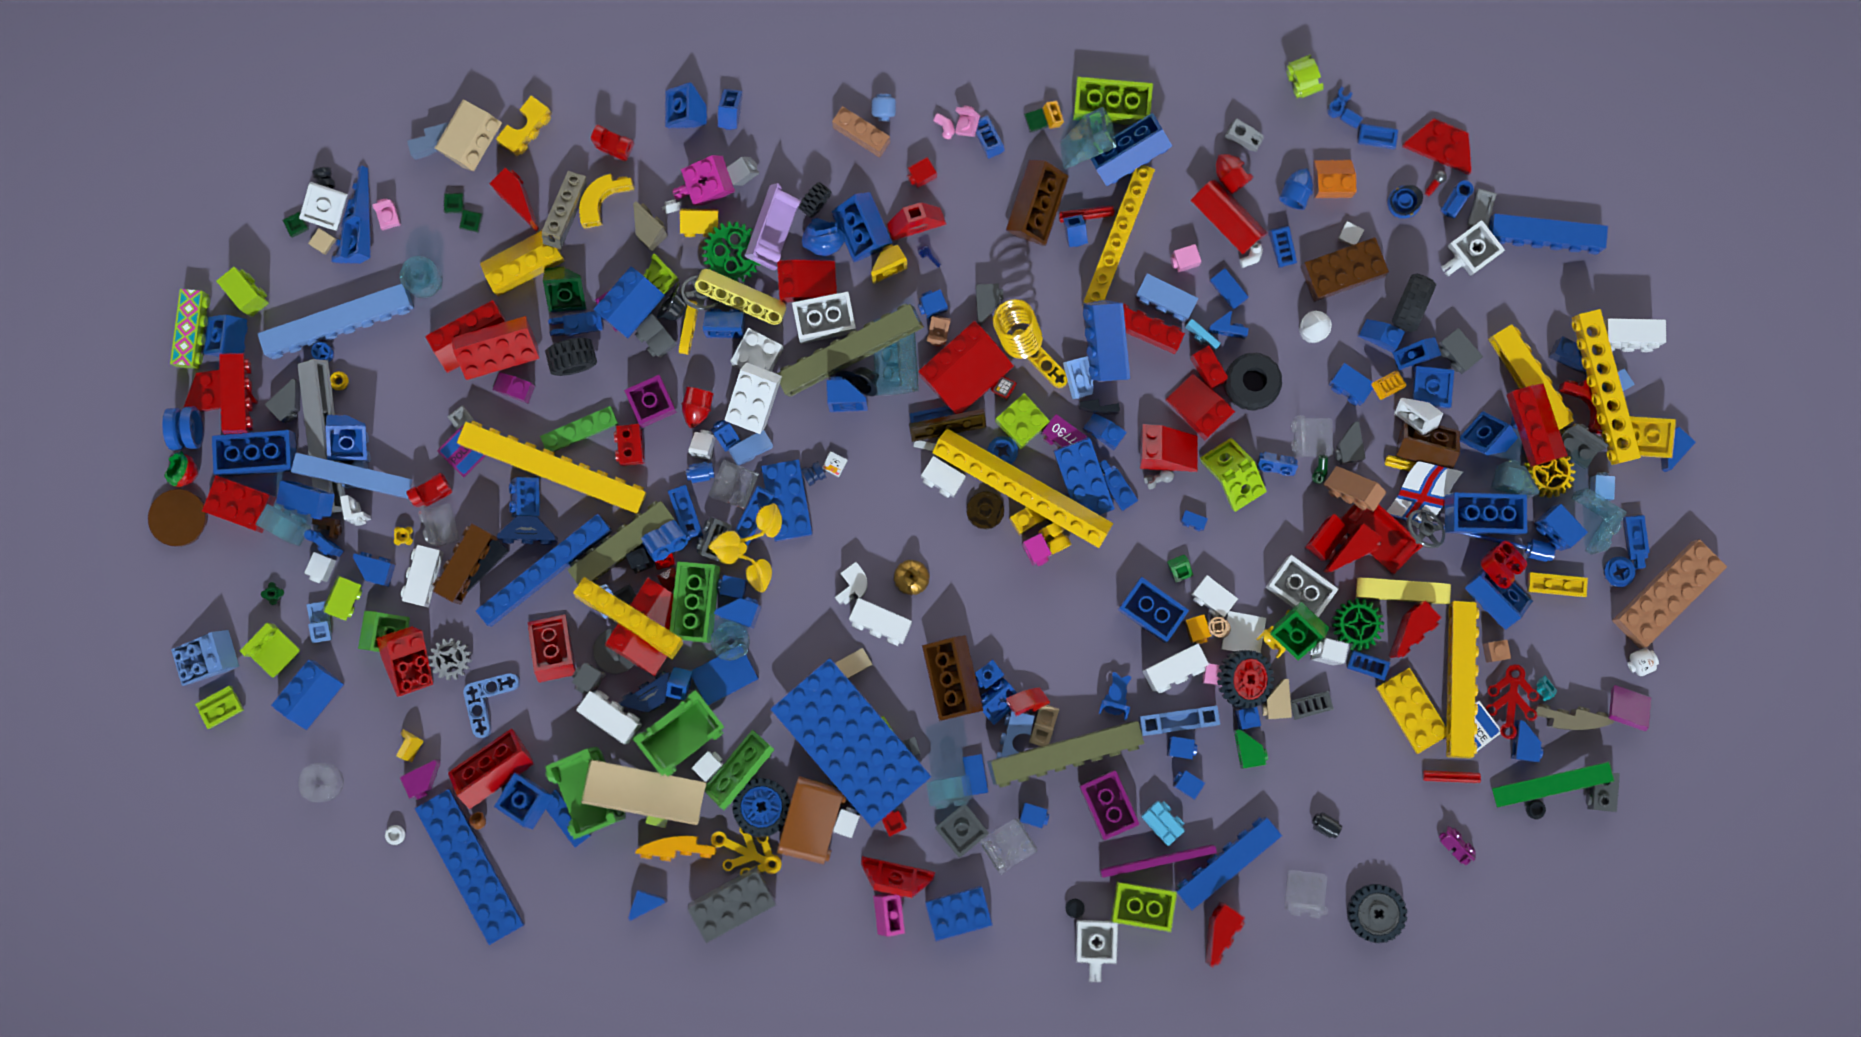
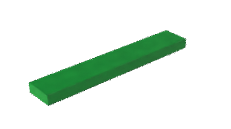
M1605 762L1492 788L1496 807L1498 808L1613 782L1614 777L1610 763Z

